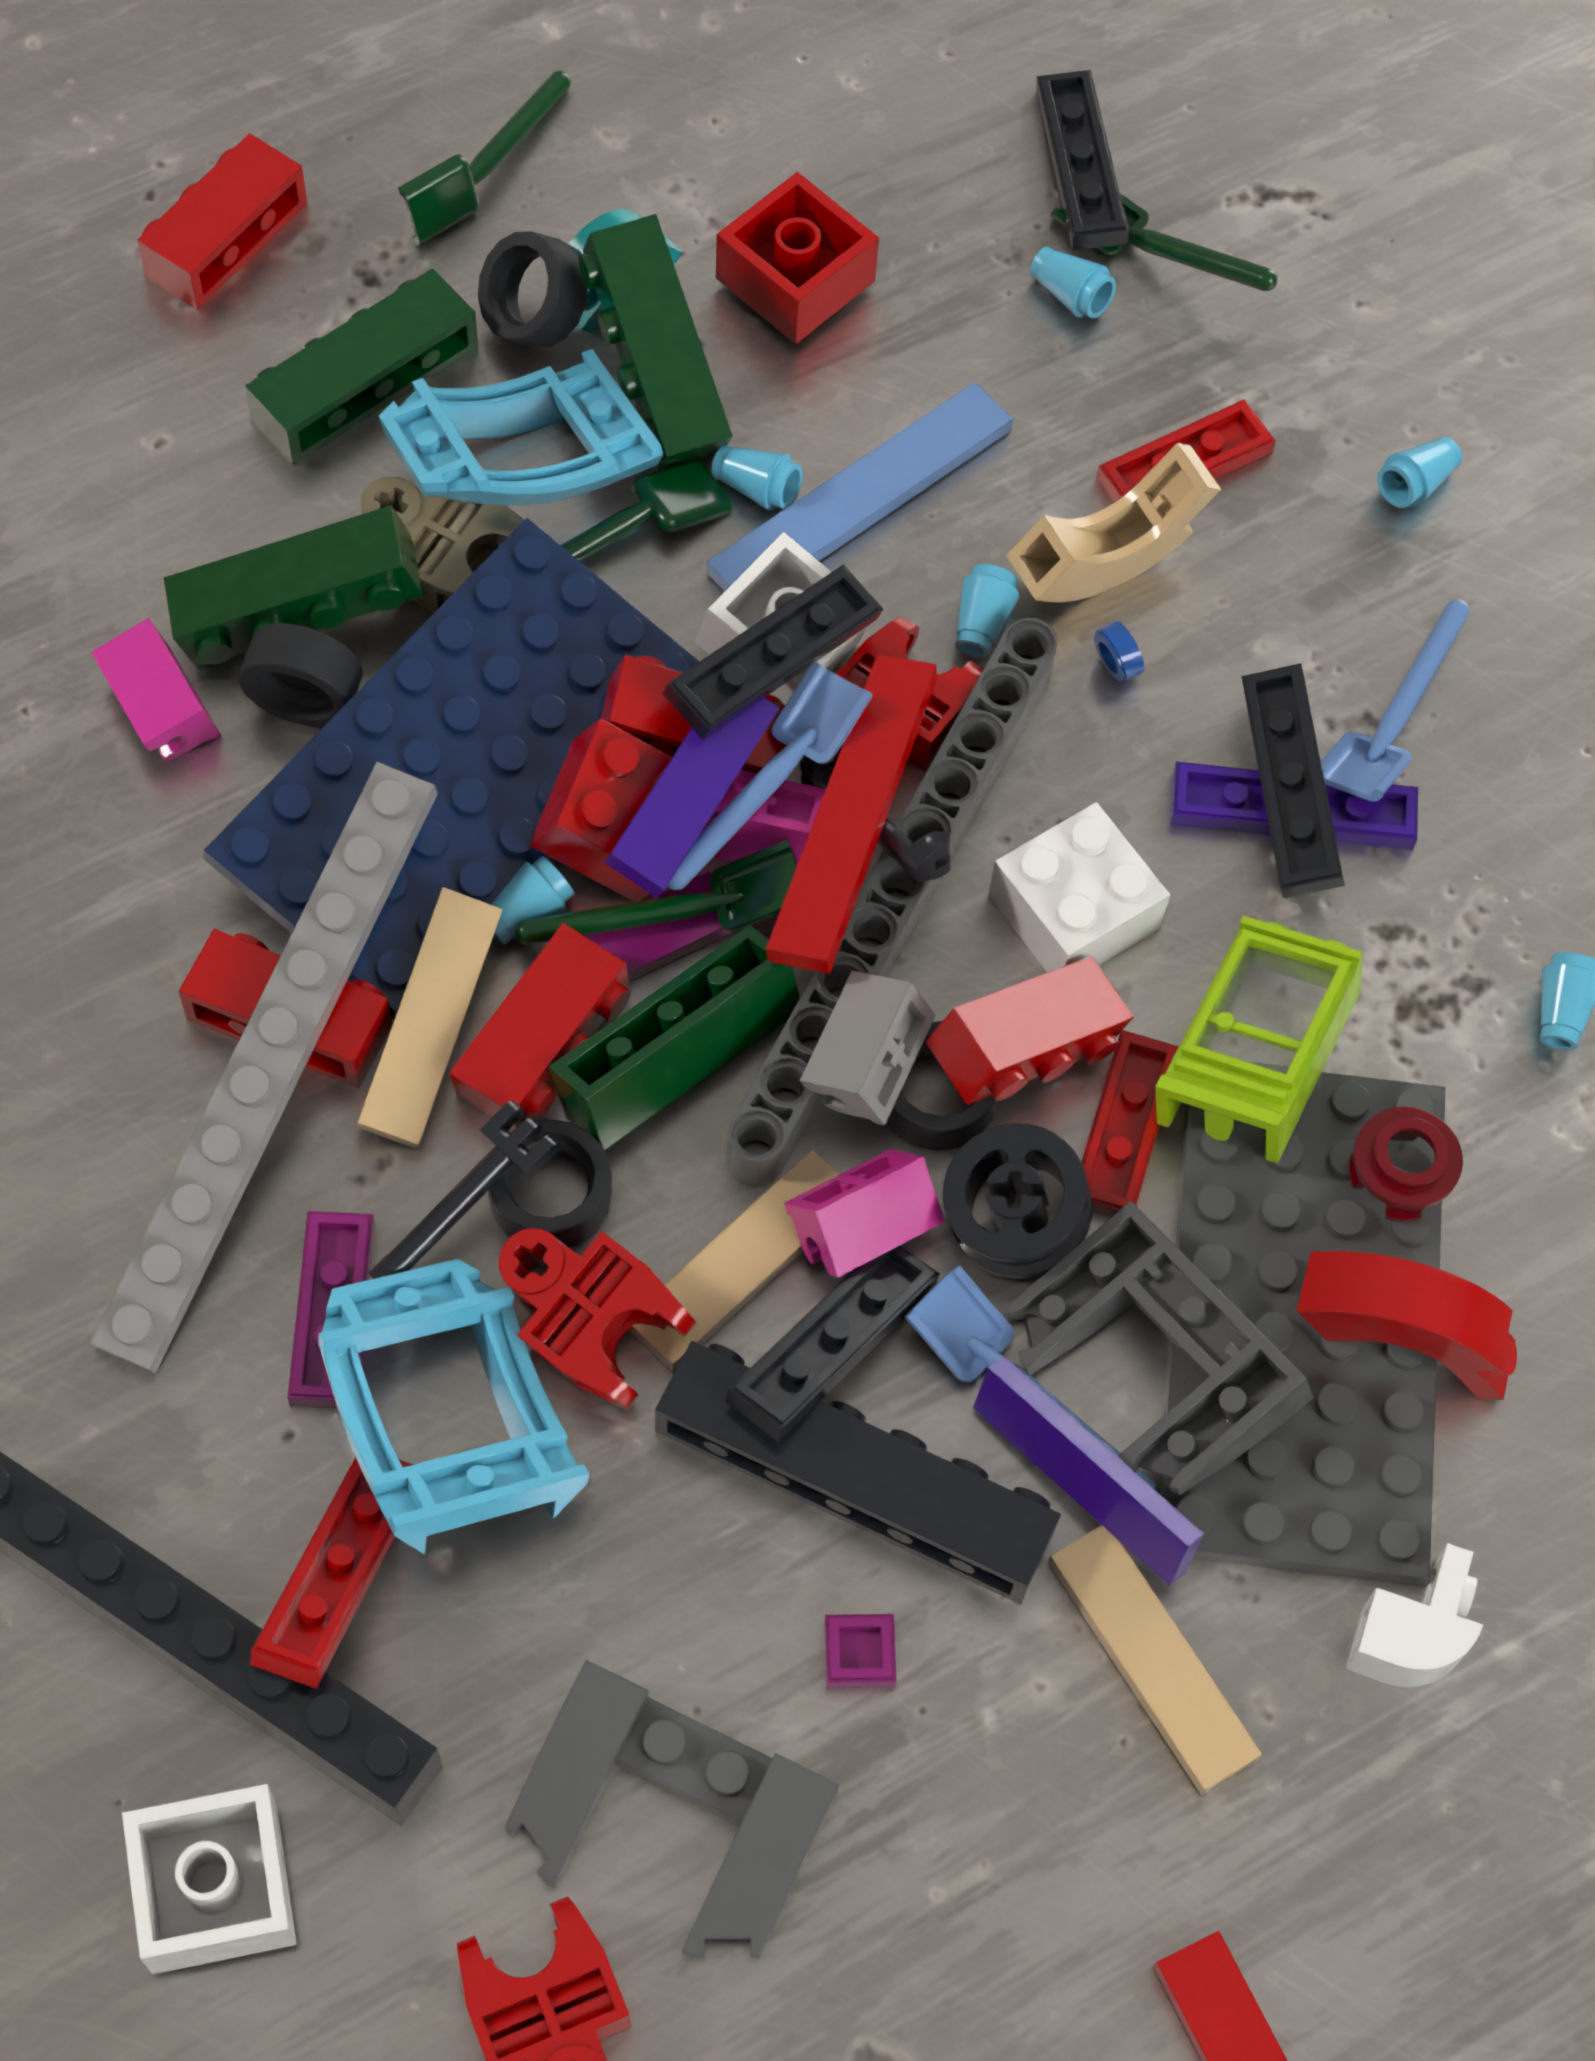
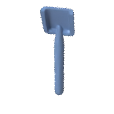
M1454 599L1447 604L1383 714L1374 738L1359 732H1347L1321 760L1326 785L1374 802L1383 797L1407 768L1412 759L1411 753L1391 744L1403 730L1469 615V606L1465 601Z
M813 661L772 727L773 736L787 746L770 759L704 829L671 879L668 887L672 890L685 888L790 776L803 756L818 764L830 763L870 702L873 694Z
M960 1265L948 1272L905 1315L906 1320L954 1376L962 1382L975 1380L986 1368L988 1369L989 1366L1002 1358L1003 1355L1001 1353L1014 1338L1012 1326ZM1013 1363L1019 1370H1021L1028 1378H1030L1037 1386H1039L1046 1394H1048L1055 1402H1057L1064 1410H1066L1073 1418H1075L1082 1426H1084L1091 1434H1093L1116 1456L1120 1454L1118 1450H1116L1111 1444H1109L1104 1438H1102L1096 1431H1094L1089 1425H1087L1082 1419H1080L1075 1413H1073L1067 1406H1065L1060 1400H1058L1053 1394H1051L1046 1388H1044L1024 1369ZM1138 1469L1136 1474L1159 1493L1156 1483Z

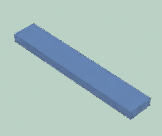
M976 382L972 383L708 560L707 574L725 592L783 532L818 561L822 560L1009 433L1012 429L1013 418Z

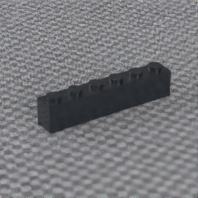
M691 1340L655 1408V1432L1013 1602L1022 1604L1061 1516V1513L1050 1509L1051 1504L1046 1498L1023 1487H1015L1012 1491L988 1480L989 1475L984 1469L968 1460L953 1458L950 1462L926 1451L927 1446L922 1440L906 1431L892 1429L888 1433L865 1422L866 1417L859 1410L840 1401H830L829 1405L820 1401L778 1442L725 1403L729 1388L750 1369L745 1366L744 1359L725 1346L710 1344L707 1348Z

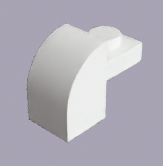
M1447 1543L1432 1563L1430 1580L1427 1582L1422 1603L1376 1587L1363 1606L1345 1669L1399 1687L1427 1685L1451 1672L1475 1644L1483 1627V1624L1463 1618L1467 1616L1478 1583V1578L1468 1575L1474 1552Z

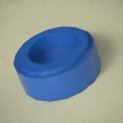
M1115 620L1095 632L1094 642L1097 652L1104 666L1115 680L1125 683L1144 672L1145 665L1141 652L1134 638L1121 622Z

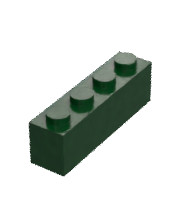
M653 214L590 233L583 248L584 254L579 255L580 271L588 290L596 288L603 308V310L598 311V321L603 338L607 345L615 344L622 363L621 366L617 367L620 388L629 401L634 399L639 415L661 444L663 456L657 465L658 470L716 453L722 445H728L733 435L657 215Z
M432 268L414 280L411 279L403 282L394 293L370 308L357 311L346 323L322 338L312 339L304 345L301 351L282 363L261 371L253 381L245 385L251 421L292 465H295L413 390V381L422 377L427 381L477 349L476 313Z
M392 505L164 577L173 639L196 667L206 664H220L226 662L234 655L247 652L253 634L265 625L285 623L305 626L313 630L320 628L330 629L342 625L346 620L377 610H392L399 607L403 602L423 596L412 536Z
M751 925L747 926L549 1066L566 1118L571 1123L590 1132L604 1150L609 1148L788 1019L800 999L792 966L768 962L766 947L769 939Z

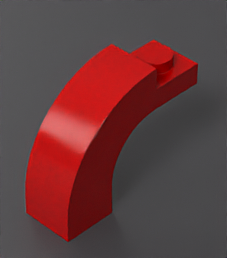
M1310 1252L1297 1312L1326 1341H1371L1409 1348L1428 1355L1447 1366L1479 1399L1504 1400L1508 1376L1516 1368L1517 1348L1516 1340L1509 1333L1513 1310L1502 1300L1462 1277L1419 1262L1365 1252Z

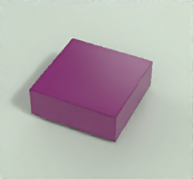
M894 1614L825 1615L826 1689L895 1688L897 1681Z

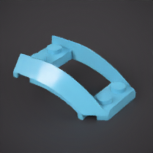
M593 349L582 353L583 363L556 374L549 366L516 379L481 387L434 388L429 387L422 377L412 382L414 392L399 407L393 401L379 415L386 438L423 497H441L461 502L502 506L555 502L587 494L658 465L663 456L661 444ZM566 420L589 454L559 464L517 471L483 470L463 439H488L518 435Z
M459 1259L333 1288L326 1308V1319L322 1332L319 1333L318 1340L343 1425L368 1485L394 1536L424 1555L426 1536L542 1504H545L552 1519H554L588 1484L589 1472L585 1465H578L567 1447L568 1435L542 1387L526 1344L517 1336L520 1327L513 1307L514 1295L511 1289L506 1287L495 1290L480 1281L481 1271ZM471 1325L485 1373L510 1440L402 1467L376 1409L358 1353Z

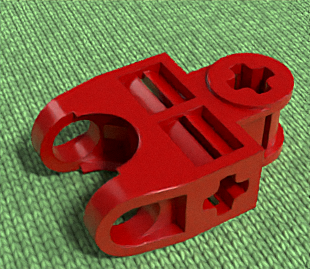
M898 617L866 639L837 671L836 675L864 690L877 654L908 659L907 656L918 638L919 626L905 617ZM969 661L961 669L955 666L948 672L937 674V681L908 760L923 770H928L984 668L973 661Z
M538 1228L524 1229L515 1233L506 1241L501 1249L499 1271L503 1280L526 1304L536 1311L517 1336L533 1352L576 1386L620 1408L628 1409L639 1395L623 1381L626 1377L620 1372L616 1363V1348L622 1336L633 1328L632 1325L644 1324L653 1325L662 1330L669 1326L680 1335L686 1337L697 1323L650 1267L603 1231L598 1234L581 1257L551 1233ZM537 1262L543 1266H548L546 1273L542 1276L529 1272Z
M568 1896L549 1904L557 1929L553 1931L555 1950L548 1965L535 1975L529 1977L510 1976L496 1966L492 1957L484 1960L475 1935L456 1943L466 2008L486 2061H607L600 2041L631 2028L630 2014L606 1953L584 1917Z

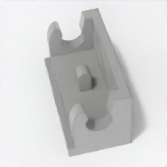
M852 971L803 1072L800 1082L807 1090L829 1095L825 1102L826 1107L840 1113L870 1119L874 1123L885 1125L936 1014L912 982Z

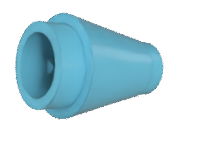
M1050 247L1041 249L1031 264V276L1038 280L1076 317L1086 315L1090 318H1097L1108 308L1114 297L1116 280L1109 275V270L1104 265L1054 250Z
M1440 437L1437 440L1390 455L1385 460L1377 477L1381 494L1391 505L1398 508L1420 506L1454 469L1460 466L1462 462L1461 450L1451 438Z
M724 444L716 452L712 463L711 471L714 478L722 480L723 483L770 511L777 507L786 509L792 505L802 485L803 469L801 465L793 462L789 454L732 447Z
M978 564L972 568L970 575L963 578L957 639L955 642V647L960 652L977 658L989 656L991 647L996 642L1020 597L1016 589L1018 579L1012 572L992 564Z
M541 856L532 865L526 861L491 904L503 909L493 936L502 946H505L510 940L516 939L515 928L519 922L527 919L557 915L567 909L565 902L574 895V891L566 879L545 857Z
M1559 952L1552 955L1550 965L1542 969V1031L1540 1041L1544 1045L1555 1049L1574 1050L1578 1047L1579 1038L1582 1036L1595 1007V959L1579 953Z

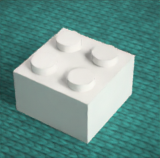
M783 532L708 608L694 642L709 655L830 574L831 571ZM866 628L825 655L817 663L832 671L859 643ZM809 667L770 695L779 698L786 705Z
M1096 802L995 860L988 897L1048 973L1091 956L1100 966L1161 929L1170 893Z
M268 1784L122 1813L139 1956L152 1975L297 1945L277 1803Z

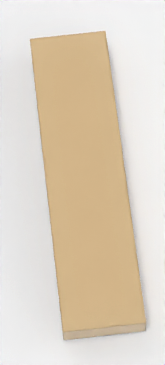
M442 888L355 1127L415 1149L418 1147L503 909L453 890Z
M812 1149L665 1284L697 1322L686 1337L680 1335L669 1326L662 1330L653 1325L635 1324L632 1325L633 1328L629 1331L665 1366L674 1372L691 1340L703 1345L803 1252L793 1220L787 1214L784 1203L840 1174Z
M1101 1525L1050 1556L1048 1561L1050 1567L1201 1796L1259 1760L1262 1756L1261 1751L1122 1543Z

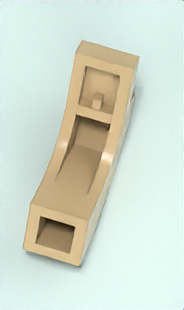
M1177 443L1132 490L1118 501L1094 514L1081 518L1066 519L1044 515L1007 553L1006 557L1037 601L1060 603L1092 597L1135 578L1178 548L1194 533L1188 523L1221 491V488L1190 445Z

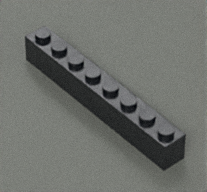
M0 1452V1552L386 1817L402 1826L442 1769L437 1747L326 1672L316 1689L251 1666V1649L262 1631L260 1627Z

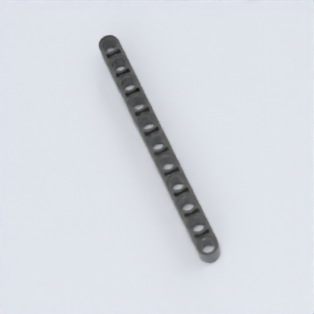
M1034 618L1020 619L1013 622L1006 629L896 826L912 842L933 831L947 833L950 837L949 854L951 861L1049 684L1058 642L1056 633L1051 626L1042 620ZM1019 655H1029L1033 656L1036 659L1029 660L1022 658ZM1003 700L1009 702L1012 705L1002 706L994 703L993 701ZM977 746L985 749L986 752L977 753L970 751L966 747ZM953 793L961 797V799L948 800L941 797L940 794ZM884 849L881 852L859 892L830 974L814 972L730 1123L727 1138V1165L732 1176L740 1183L752 1187L765 1186L773 1182L780 1175L823 1097V1094L807 1090L800 1082L814 1049L803 1046L800 1041L808 1037H821L839 997L832 995L828 990L834 987H844L852 971L889 977L943 876L936 880L918 882ZM898 888L910 895L897 898L890 896L884 891ZM872 937L883 944L870 948L861 945L856 940ZM781 1088H788L797 1092L800 1097L793 1101L784 1102L774 1098L771 1092ZM759 1140L767 1143L772 1149L764 1154L754 1155L746 1152L741 1146L748 1141Z

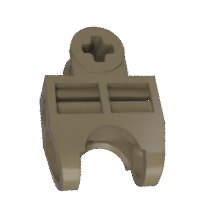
M384 477L372 482L364 490L361 497L362 514L392 505L411 534L423 596L409 601L433 614L524 521L522 517L507 506L467 503L441 497H423L417 487L409 481L398 477Z

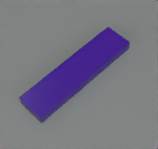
M763 698L704 740L691 727L604 863L658 899L706 826L779 710V707Z
M1176 761L1173 771L1170 825L1271 835L1259 770ZM1393 784L1380 800L1373 802L1326 785L1336 842L1405 850L1414 849L1418 833V787Z
M1003 1356L989 1366L973 1409L1169 1586L1183 1576L1204 1535L1202 1531L1012 1362Z

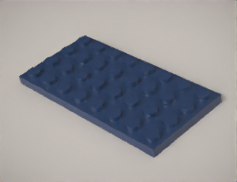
M526 518L204 849L203 859L289 932L293 933L376 762L435 785L438 795L348 978V981L360 979L378 988L384 997L388 998L390 1014L394 1019L442 888L453 890L491 905L526 861L532 865L541 856L547 857L544 853L530 847V841L572 741L601 718L610 678L624 655L653 657L665 663L667 668L682 673L700 661L531 520Z

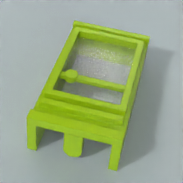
M1243 915L1240 921V928L1165 1075L1162 1074L1156 1084L1157 1124L1169 1128L1181 1103L1204 1109L1205 1131L1210 1137L1219 1141L1228 1140L1234 1128V1120L1266 1130V1160L1278 1164L1361 992L1363 951L1349 948L1335 940H1323L1293 931L1276 922H1264Z

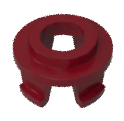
M1393 1107L1375 1114L1360 1130L1349 1161V1180L1353 1189L1365 1187L1374 1197L1386 1204L1385 1218L1387 1220L1396 1222L1417 1221L1421 1218V1212L1425 1208L1443 1201L1453 1191L1462 1173L1463 1154L1456 1135L1439 1117L1415 1107ZM1420 1137L1427 1141L1433 1149L1435 1157L1432 1166L1423 1172H1404L1397 1168L1389 1158L1387 1151L1389 1140L1414 1141Z

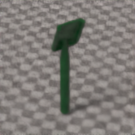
M555 71L474 157L470 165L464 156L457 154L398 187L400 195L406 202L415 235L412 236L415 245L423 244L478 210L479 199L475 186L497 168L570 88L571 79L566 72Z
M1120 193L1129 229V244L1147 253L1261 291H1270L1277 285V274L1270 268L1154 230L1143 229L1149 220L1148 213ZM1063 207L1060 209L1055 208L1051 212V217L1067 228ZM1126 244L1098 247L1096 249L1104 255L1112 256Z
M695 459L637 477L631 485V490L640 501L639 503L616 512L563 543L561 546L577 560L582 561L630 533L649 517H652L661 529L673 532L730 514L732 503L727 493L700 460Z
M784 840L715 869L710 876L712 893L683 894L527 919L517 924L515 937L520 943L531 945L549 942L562 923H565L583 936L686 920L717 911L722 928L734 932L780 913L797 867L795 855L788 840Z

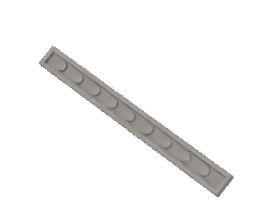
M376 762L90 1342L94 1348L156 1374L438 795L435 785Z

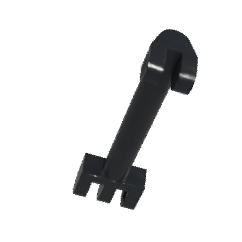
M838 753L828 764H818L803 756L799 762L802 772L801 784L826 789L837 762ZM886 818L878 844L916 881L936 880L951 870V856L949 854L950 837L947 833L933 831L913 843Z
M515 1100L507 1102L480 1129L482 1134L495 1147L368 1274L375 1279L411 1270L513 1165L531 1179L557 1153L561 1144L551 1134H548L529 1151L527 1147L540 1134L542 1126L533 1117H529L510 1133L508 1130L521 1118L524 1109Z

